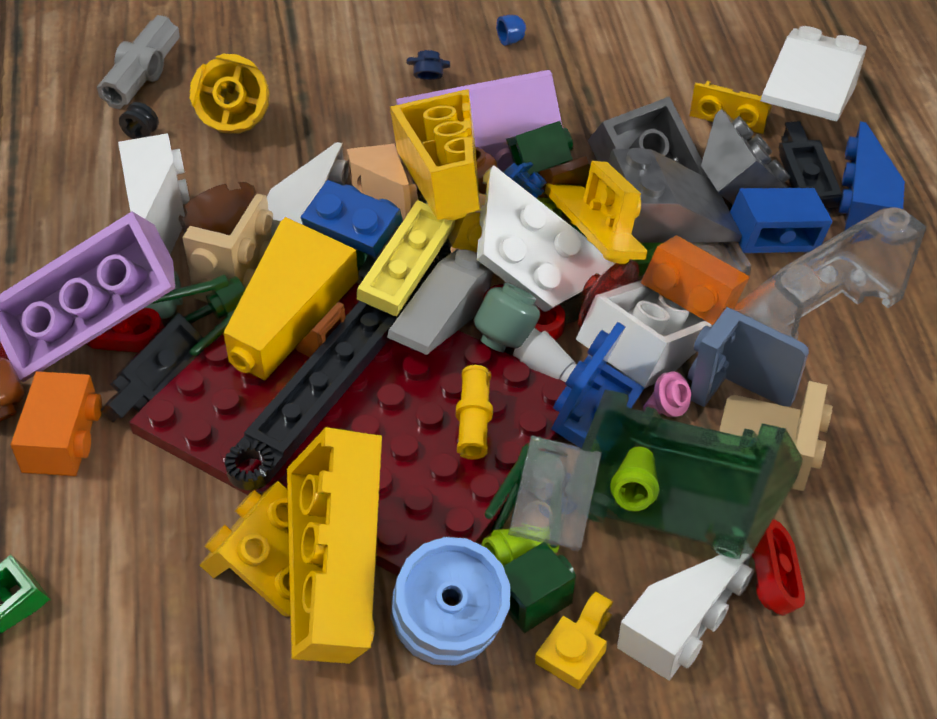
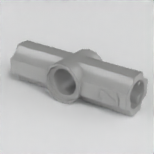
M157 15L154 20L147 24L134 42L123 41L117 48L114 60L115 65L97 86L99 97L107 102L109 107L121 110L124 105L131 101L146 81L156 82L162 74L164 57L180 38L179 28L168 17Z

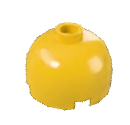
M221 54L215 56L216 59L209 61L206 65L203 63L197 69L191 81L190 101L196 114L204 124L221 133L239 134L251 130L263 120L269 107L270 91L265 76L252 61L238 54Z

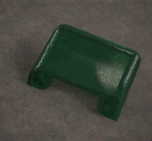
M605 389L564 491L567 497L578 506L577 513L595 522L602 523L607 517L711 545V549L714 552L732 559H740L742 554L754 553L795 484L803 464V458L786 428L762 423L758 435H756L754 430L744 429L742 436L662 419L655 408L646 407L645 412L636 409L632 410L626 406L629 400L627 394ZM634 447H645L653 453L659 484L657 499L641 511H629L622 508L616 502L610 489L613 476L622 464L628 451Z

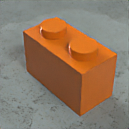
M675 235L657 246L640 283L714 325L726 307L734 309L750 276Z
M35 372L11 442V447L21 473L77 476L82 458H87L90 453V431L93 421H98L101 416L102 398L100 394H96L90 375Z

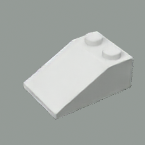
M801 26L799 29L794 28L785 40L763 91L761 102L838 121L855 90L867 46L859 45V40L850 36L839 35L836 39L821 35L822 31L814 27Z
M168 133L120 141L118 144L130 212L133 211L155 225L169 254H171L182 230L178 219L179 215L185 217L183 204H187L190 201L186 179H177V174L185 173L180 149L171 150Z
M640 280L597 294L576 340L590 348L601 330L609 334L617 322L626 326L607 362L620 370L625 376L646 388L655 384L661 374L676 371L697 352L694 350V344L700 331L706 325L709 327L713 325L641 284Z

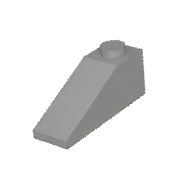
M457 249L438 262L390 327L387 338L427 355L476 316L483 302V296L490 288L494 272L477 260L476 252Z

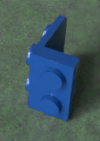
M328 179L300 217L304 226L374 257L381 251L396 227L400 226L403 222L400 208L389 200L375 199L361 193L351 185H340Z
M619 322L616 323L609 334L604 330L599 332L587 352L589 355L584 362L580 360L565 383L567 386L553 406V409L559 412V415L551 430L599 459L645 388L606 364L626 326Z

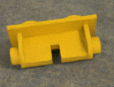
M706 81L705 84L695 83L689 116L713 122L715 114L722 109L733 120L740 116L752 132L764 134L767 116L771 112L772 104L761 102L762 96L742 91L740 93L733 92V89L712 85L710 81Z

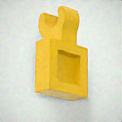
M595 591L587 601L577 623L562 616L535 654V664L579 690L606 652L607 641L598 635L612 617L608 610L613 605V601Z

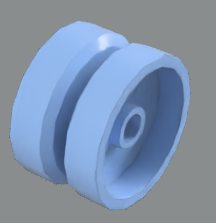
M443 537L421 545L406 559L397 577L392 594L391 621L398 639L412 655L433 665L455 666L475 659L492 643L510 608V583L503 565L486 547L467 538ZM446 598L454 599L457 602L456 606L447 605L445 603Z

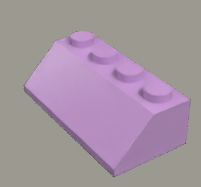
M550 70L396 99V104L399 105L469 89L475 147L491 154L497 162L498 169L502 172L514 163L506 139L557 121L561 122L553 76Z
M132 211L0 294V342L20 381L25 382L33 377L36 371H43L175 289L173 260L155 225Z

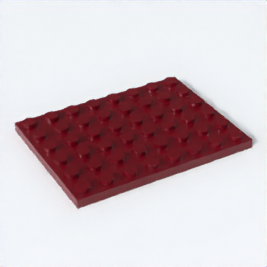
M355 283L338 301L344 304L345 317L359 302L357 300V289L360 284ZM459 330L427 355L390 339L267 485L255 490L262 494L277 481L287 488V468L325 427L382 436L375 564L398 576L406 559L425 543L443 537L467 538L477 544H482L483 539L491 532L507 498L492 519L485 517V511L518 460L522 447L532 442L552 447L560 435L551 430L559 415V412L554 410L553 406L567 386L565 385L566 382L535 371L525 363L520 362V359L506 352L496 351L480 340ZM223 333L129 421L132 433L242 493L249 495L253 490L239 489L229 481L225 467V456L227 453H230V448L235 447L244 437V432L310 357L298 352L295 348L266 380H263L249 372L243 373L237 370L229 362ZM470 365H481L488 368V372H491L489 402L493 406L492 420L487 424V454L480 459H466L456 452L460 423L455 416L456 404L461 400L462 370ZM248 459L240 463L237 468L241 472L243 470L246 471V474H248V471L254 473V469L259 470L262 462L257 459Z

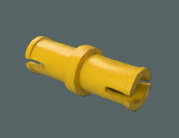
M470 365L462 370L461 400L456 404L455 416L460 421L456 452L466 459H480L487 454V424L492 420L493 406L489 402L491 372H488V368L484 366Z

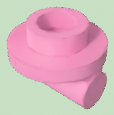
M675 371L661 374L655 383L654 392L643 406L645 413L654 418L658 417L661 413L668 417L683 415L688 410L691 401V390L686 379Z

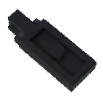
M801 121L785 122L784 135L781 136L782 142L779 143L778 149L783 167L790 176L789 182L791 187L815 188L825 208L840 207L842 192L821 141L808 140Z
M180 313L173 316L116 374L117 378L110 385L117 393L100 409L101 412L112 423L118 418L121 419L132 407L139 412L197 357L192 356L190 350L203 338L201 334Z

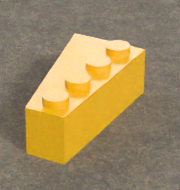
M469 89L390 106L397 152L436 219L457 220L466 216L467 213L479 211L475 134Z
M325 427L287 468L291 654L293 660L350 664L371 648L375 631L372 614L382 436Z

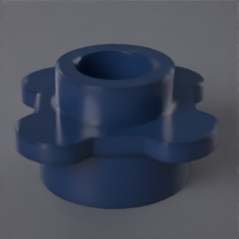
M432 50L419 51L418 57L406 59L408 65L414 66L413 76L423 80L440 79L443 77V68L450 67V61L441 59L440 53Z

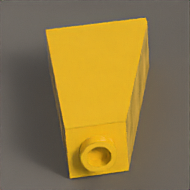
M285 217L278 225L223 332L229 362L243 373L249 372L266 380L318 321L358 281L356 249Z

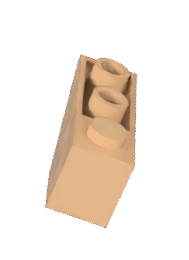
M395 144L347 149L351 186L375 199L389 200L400 208L402 219L404 220L418 200L416 184H413L412 176L401 157H399Z

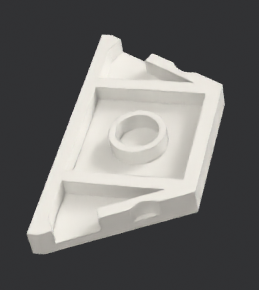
M493 165L486 171L483 176V183L487 184L486 200L480 212L482 235L478 239L477 260L505 282L532 294L537 299L535 305L544 312L613 276L622 269L623 266L621 264L606 260L603 254L584 235Z

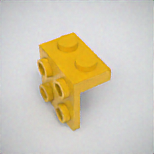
M277 481L262 494H259L254 489L239 504L235 512L240 518L231 529L224 524L208 540L204 547L210 553L199 566L213 578L230 568L285 617H291L288 489Z

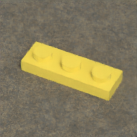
M417 200L359 285L357 300L397 317L455 228L456 220H437L429 205Z

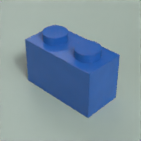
M740 188L730 211L742 235L738 243L743 253L818 252L833 222L815 188Z

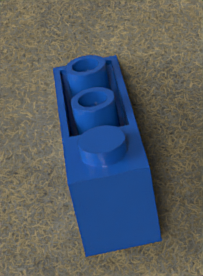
M860 121L856 137L849 136L845 151V160H851V163L846 162L842 186L849 187V189H843L839 213L846 214L844 231L894 239L903 211L905 181L868 124Z

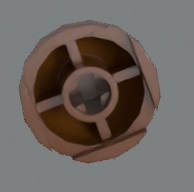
M238 182L241 189L229 190L226 184H222L194 197L184 206L187 215L185 217L179 215L178 218L184 233L189 226L231 235L257 194L254 186L247 182Z

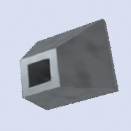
M721 109L715 114L701 167L718 193L733 205L740 188H789L785 182L790 178L789 174L776 159L772 161L769 156L772 150L762 137L757 134L752 138L754 133L740 116L733 120Z

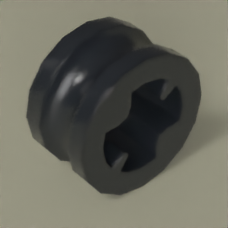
M133 102L128 106L127 111L119 117V125L128 137L138 139L151 136V133L158 128L159 119L149 106L140 102Z

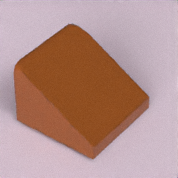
M340 302L335 304L295 346L296 350L311 357L335 328L345 320L344 304Z

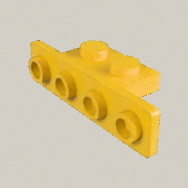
M591 162L586 189L583 186L546 184V195L571 220V223L587 237V240L603 254L606 260L613 263L626 264L630 259H646L647 249L631 234L634 220L641 211V193L608 162Z

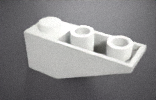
M336 142L271 188L267 200L269 211L273 213L272 237L278 225L285 217L302 224L301 215L327 179L338 184L346 183L349 166L348 161L343 158L342 143Z
M746 543L649 585L621 621L617 648L669 681L680 665L689 668L701 650L703 641L699 639L707 628L714 632L719 627L728 611L729 605L726 602L732 593L740 596L751 581L754 569L749 567L754 547Z

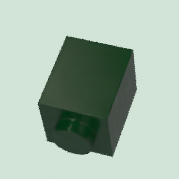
M560 121L506 139L513 162L517 166L527 162L533 164L527 171L529 174L573 160L570 152L573 150L572 137L567 128H562Z
M545 541L503 566L510 583V608L508 614L524 634L573 603L575 571L568 559L561 554L556 555Z

